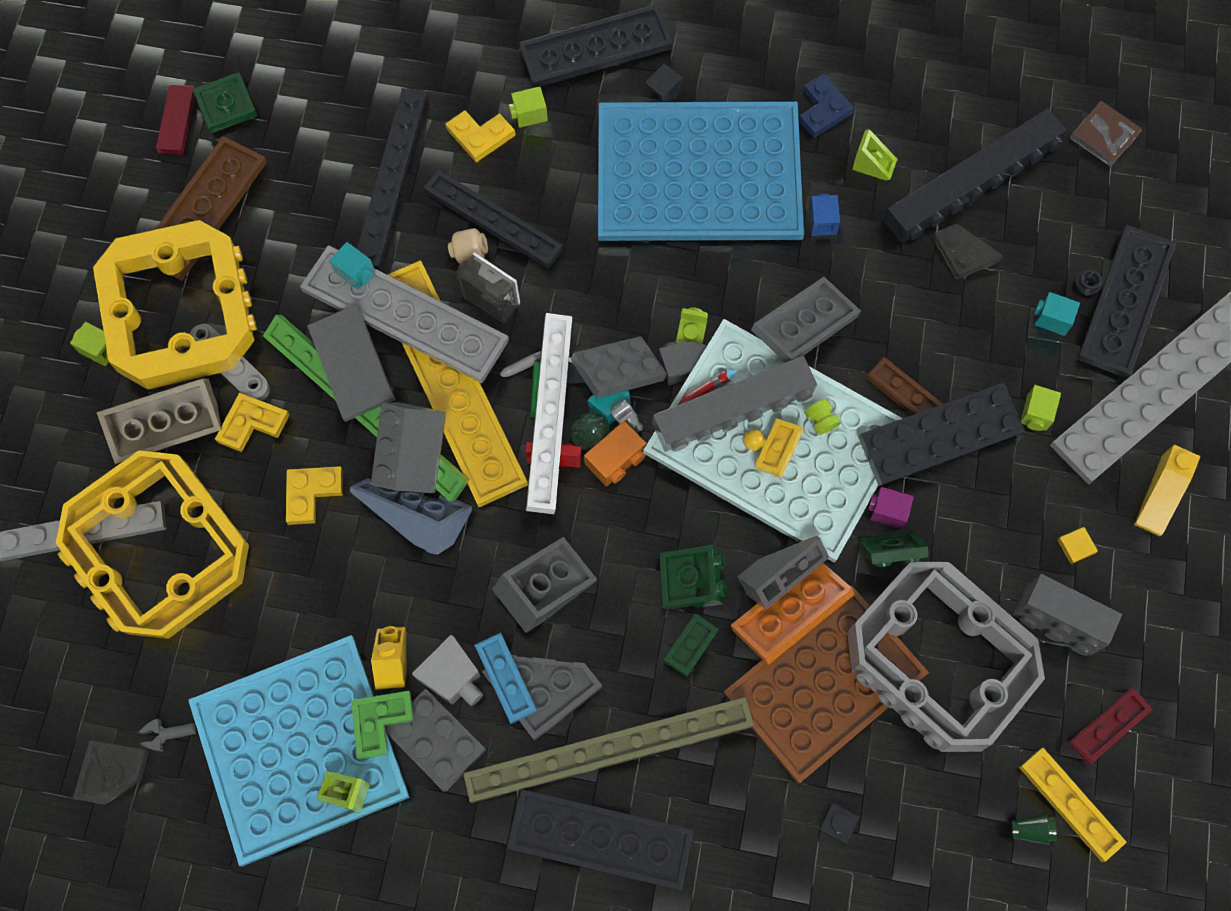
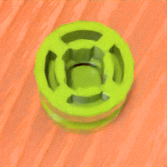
M828 399L820 400L804 411L808 420L815 423L813 429L817 436L824 435L841 424L839 417L836 414H831L832 405Z

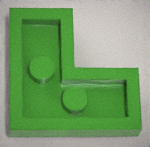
M409 691L351 700L357 759L363 760L388 755L385 726L414 721L411 693Z

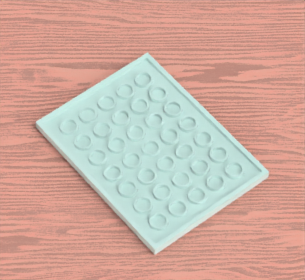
M723 319L670 408L679 405L682 397L718 377L725 370H735L736 374L727 384L721 385L715 390L785 362L761 339ZM809 367L817 382V386L812 393L813 396L806 401L799 403L797 400L787 403L788 406L778 412L769 410L763 413V416L753 422L744 420L730 431L723 432V430L714 432L711 438L702 442H698V440L689 442L686 448L677 452H673V450L664 452L656 431L654 432L643 451L644 454L797 542H802L814 536L820 537L829 555L828 559L835 563L878 486L858 435L903 418ZM828 399L832 405L831 414H836L841 424L832 431L817 436L813 429L815 423L808 420L804 411L814 403ZM776 418L802 426L803 433L782 479L756 470L755 464L762 448L758 451H751L743 443L745 433L752 429L761 431L764 437L768 438Z

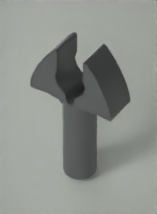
M155 719L145 725L139 733L144 735L155 732L159 736H156L151 742L147 741L140 744L146 748L164 752L163 744L166 740L194 735L197 732V727L194 723L164 728L162 727V721Z

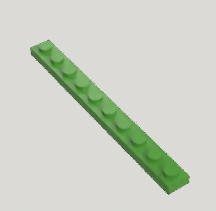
M276 315L263 336L335 399L315 344L283 315ZM381 406L355 417L376 437ZM440 454L436 490L448 501L452 502L460 495L469 479Z

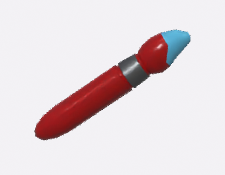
M725 370L721 372L718 377L682 397L679 405L708 394L721 385L727 384L735 376L736 371Z

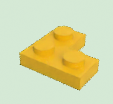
M463 111L445 124L448 132L475 162H478L515 136V130L500 113L481 127L466 111Z
M239 393L221 427L222 430L218 432L215 440L222 445L242 452L254 429L278 438L289 417V413L286 410Z
M342 467L287 470L286 522L288 525L316 523V497L343 496Z

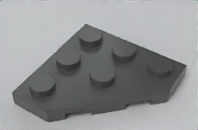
M511 655L537 712L519 720L534 741L602 688L601 683L585 663H570L553 659ZM486 669L483 670L482 673L493 686Z

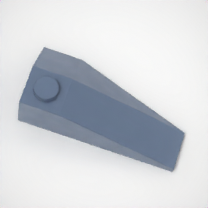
M369 478L350 487V492L410 542L425 549L428 553L437 555L454 544L472 511V506L458 500L450 502L443 495H440L439 499L424 496L425 492H405L371 485L372 479Z

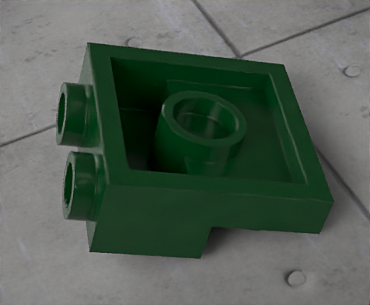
M713 545L660 553L663 608L674 609L688 606L700 608L723 604V597L728 595L726 581L721 580V569H725L726 566L724 554L722 552L719 553V549Z

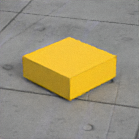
M1085 527L1064 535L1057 540L1070 564L1098 552Z

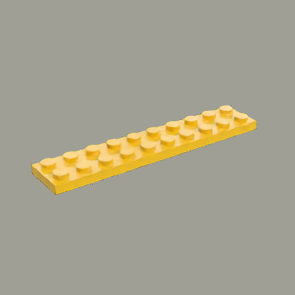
M421 260L388 274V276L440 301ZM402 343L432 409L446 412L444 435L462 473L469 479L467 484L478 507L527 486L528 482L480 382Z

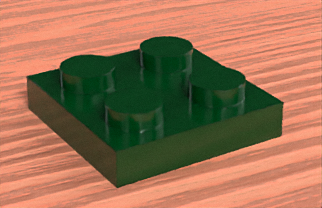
M240 72L193 89L210 133L257 117Z
M913 531L858 538L859 549L871 564H875V566L885 567L896 561L915 563L920 558L928 557V546Z

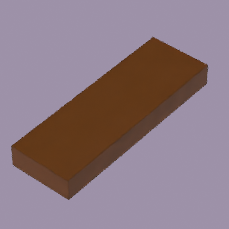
M885 357L866 377V379L911 415L943 404Z

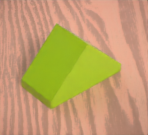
M868 129L864 132L852 170L883 180H890L897 158Z
M326 771L316 800L361 813L370 784L359 778Z

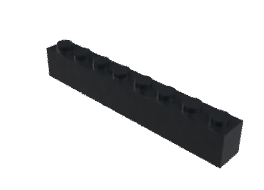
M1046 109L889 207L883 221L901 243L908 239L914 240L927 227L937 226L949 213L953 215L959 212L968 201L974 202L984 194V191L990 187L991 189L997 188L1009 175L1012 177L1016 176L1028 163L1035 164L1047 151L1053 152L1063 144L1062 139L1067 129L1049 109Z

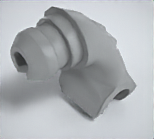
M626 400L616 404L610 410L619 424L625 421L636 433L643 429L642 423L638 421V415Z

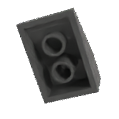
M562 537L503 573L492 590L527 633L597 581V578L566 539Z

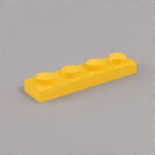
M1044 748L1039 749L1019 767L1101 862H1106L1127 843Z

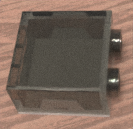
M475 252L467 261L464 260L459 265L456 275L462 297L504 324L520 304L517 281Z

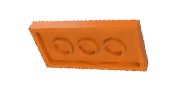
M822 563L769 608L765 609L757 603L731 624V627L769 665L855 594L852 587Z

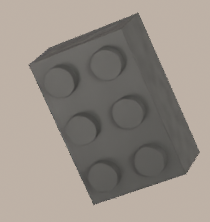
M1040 574L1025 587L1013 613V617L1019 619V623L1030 629L1037 628L1045 632L1047 638L1056 642L1063 641L1072 646L1071 649L1085 656H1091L1110 644L1122 616L1121 613L1043 574Z

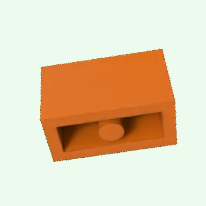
M624 421L584 455L585 465L606 487L611 482L615 484L624 477L627 468L632 464L634 466L638 465L645 458L646 454L643 451L646 447V442Z

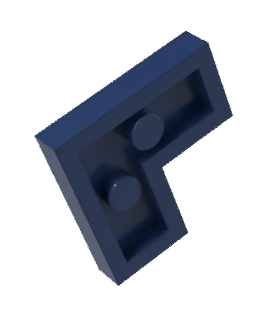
M824 73L804 85V93L815 106L801 114L799 122L813 138L853 114L854 107Z

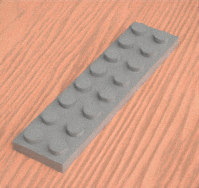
M329 245L301 284L300 288L303 292L340 311L357 305L365 324L483 383L508 343L509 338L507 335L376 269L370 282L365 285L363 284L357 290L334 273L329 260L339 250Z

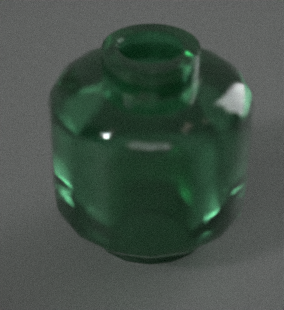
M587 411L572 423L569 434L576 446H581L582 450L590 451L609 434L610 428L607 420L601 414Z

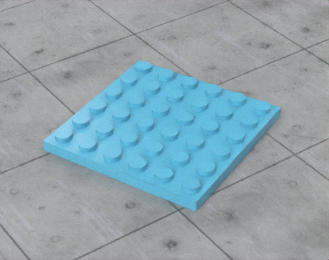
M352 635L188 700L239 866H245L410 798L387 733V756L363 760L357 759L351 700L374 697ZM326 771L359 778L370 784L361 813L316 800Z

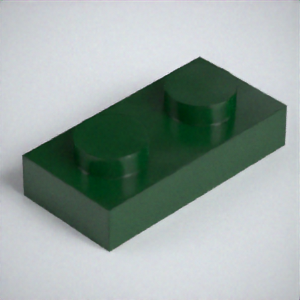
M695 613L663 662L685 677H688L719 629Z

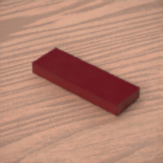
M169 85L156 146L158 153L183 155L195 100L194 86Z
M1131 687L1068 743L1085 763L1090 765L1153 709Z

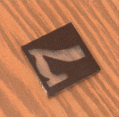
M1100 101L1072 133L1070 139L1109 166H1112L1140 134L1142 128Z

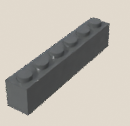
M804 356L654 414L652 425L664 452L669 450L677 452L686 448L689 442L694 440L702 442L711 438L713 433L719 430H723V432L730 431L744 420H748V422L758 420L763 416V413L769 410L778 412L788 406L787 403L797 400L798 403L806 401L813 396L812 393L817 386V382Z

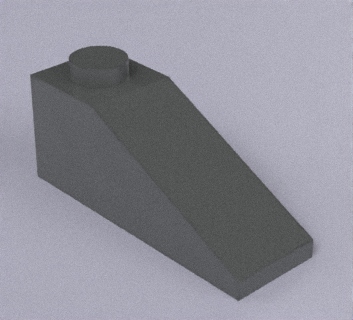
M670 342L659 348V360L667 373L665 377L667 384L672 385L686 381L708 345L691 342Z
M814 536L758 559L737 577L747 595L767 609L826 561L829 555L820 537Z

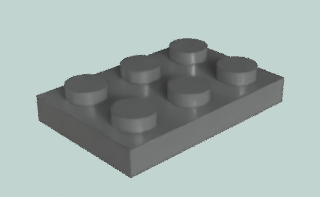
M641 336L574 352L571 358L572 363L596 399L664 381L667 375Z
M425 689L412 702L414 721L389 725L385 730L443 792H446L481 757L486 749Z

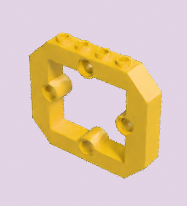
M198 220L116 238L94 265L93 270L108 360L118 373L149 390L230 371L235 368L254 342L253 330H257L253 314L249 315L248 307L252 306L249 292L244 291L243 284H247V278L244 269L239 267V261H243L239 246H234L228 235ZM212 255L216 274L213 290L222 305L227 334L195 341L188 333H178L170 339L168 348L136 355L132 331L139 327L141 317L133 304L126 298L123 274L159 267L164 274L175 275L183 269L185 260ZM234 289L231 293L225 294L227 290ZM127 313L125 317L120 318L122 314ZM190 347L187 352L181 353L184 348Z
M140 450L63 504L56 538V545L61 550L58 553L59 557L67 566L72 565L77 571L74 575L75 579L83 588L88 586L93 593L90 597L92 602L98 609H105L110 616L106 620L116 632L120 630L129 635L165 639L172 637L243 583L249 544L179 455ZM166 476L184 499L181 505L182 517L194 527H205L225 555L194 578L184 573L172 576L166 585V591L169 596L143 615L122 587L120 573L104 563L83 534L109 515L118 519L131 517L137 508V502L134 497ZM120 497H124V504L120 508L114 509L115 501ZM198 506H203L204 511L202 515L193 518V510ZM105 574H109V582L105 586L100 587V578ZM188 582L190 585L189 592L179 596L178 589L180 585Z

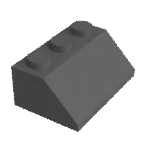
M399 402L382 403L371 485L397 491L435 493L446 412Z

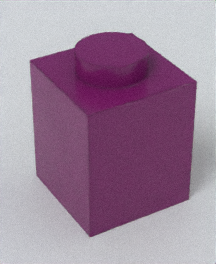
M881 487L878 494H873L868 506V510L872 511L870 520L903 529L908 521L914 496Z

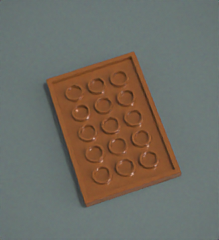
M854 588V596L772 663L767 665L761 660L723 692L728 701L746 697L754 724L752 730L798 785L888 708L880 701L879 695L871 688L863 686L857 680L856 675L851 670L847 632L870 607ZM886 633L874 646L909 679L920 681L929 673L897 636Z

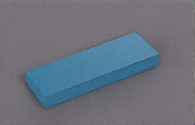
M501 633L476 644L475 647L510 723L513 724L537 712Z

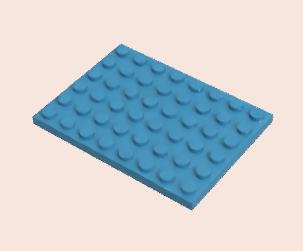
M797 102L599 103L598 241L803 240L804 226Z

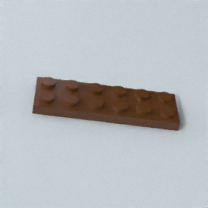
M223 136L155 230L198 220L219 230L267 163L265 157ZM198 258L185 260L183 269L171 276L183 281Z

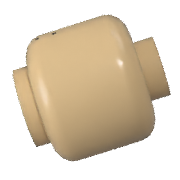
M473 228L454 233L452 242L448 243V250L452 258L455 257L458 263L465 265L474 263V252L484 258V255L488 253V244L483 233L480 234L477 229Z

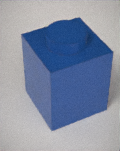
M819 194L812 196L809 206L811 236L837 235L840 225L838 195Z

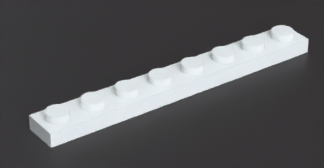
M546 313L526 511L554 514L556 508L572 316Z

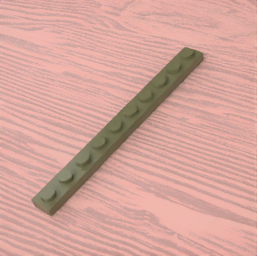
M746 697L463 774L469 801L474 803L752 728L754 724Z

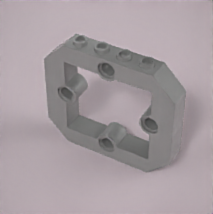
M949 562L909 563L847 632L851 670L856 675L857 680L863 686L871 688L879 695L880 701L885 706L893 708L899 713L902 721L907 726L919 731L924 736V740L928 745L939 749L941 752H981L991 746L1045 679L1038 639ZM926 587L959 615L958 624L964 633L970 636L983 635L1014 663L1000 681L988 679L972 690L969 701L975 711L963 726L928 696L927 688L922 682L909 679L874 647L886 633L894 636L902 635L916 622L917 611L912 603ZM894 613L899 614L903 618L904 623L898 621ZM972 614H975L976 616H978L979 619H980V621H981V623H980V622H977V621L973 618V615H972ZM905 692L913 696L914 703L905 698ZM984 692L991 695L993 702L987 700Z

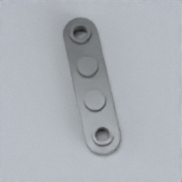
M207 324L197 325L190 332L195 341L221 336ZM206 333L204 338L199 339L201 334ZM244 357L241 358L233 370L221 373L244 395L263 401L270 393V386L267 380ZM258 383L257 388L250 389L252 384Z

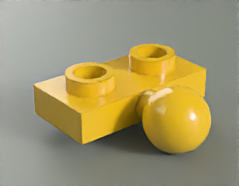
M776 418L768 438H765L759 430L752 429L747 431L743 437L745 447L751 451H758L762 448L755 464L756 470L782 479L803 433L802 426Z

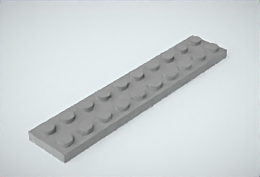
M1231 292L1052 442L1050 446L1088 485L1231 363Z

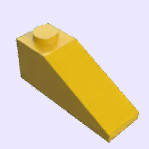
M1173 445L1162 455L1134 525L1162 536L1193 477L1200 459L1199 455L1176 445Z

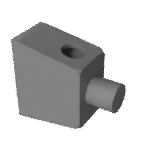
M452 635L412 673L420 683L451 704L462 697L470 706H473L483 696V693L474 685L481 675Z

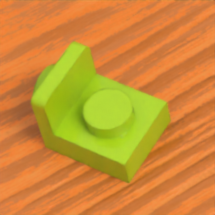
M683 308L676 342L703 344L708 313L698 308Z

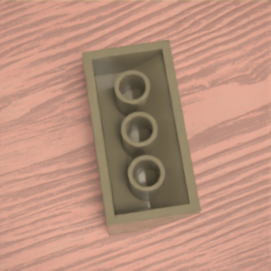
M209 379L196 380L97 412L115 464L125 461L139 450L155 452L222 430L217 401Z

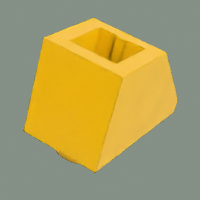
M388 626L383 629H377L371 658L376 690L405 687L407 674L405 627Z

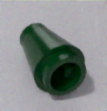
M1046 814L1011 820L1012 838L1049 845V842H1056L1055 818L1047 817Z

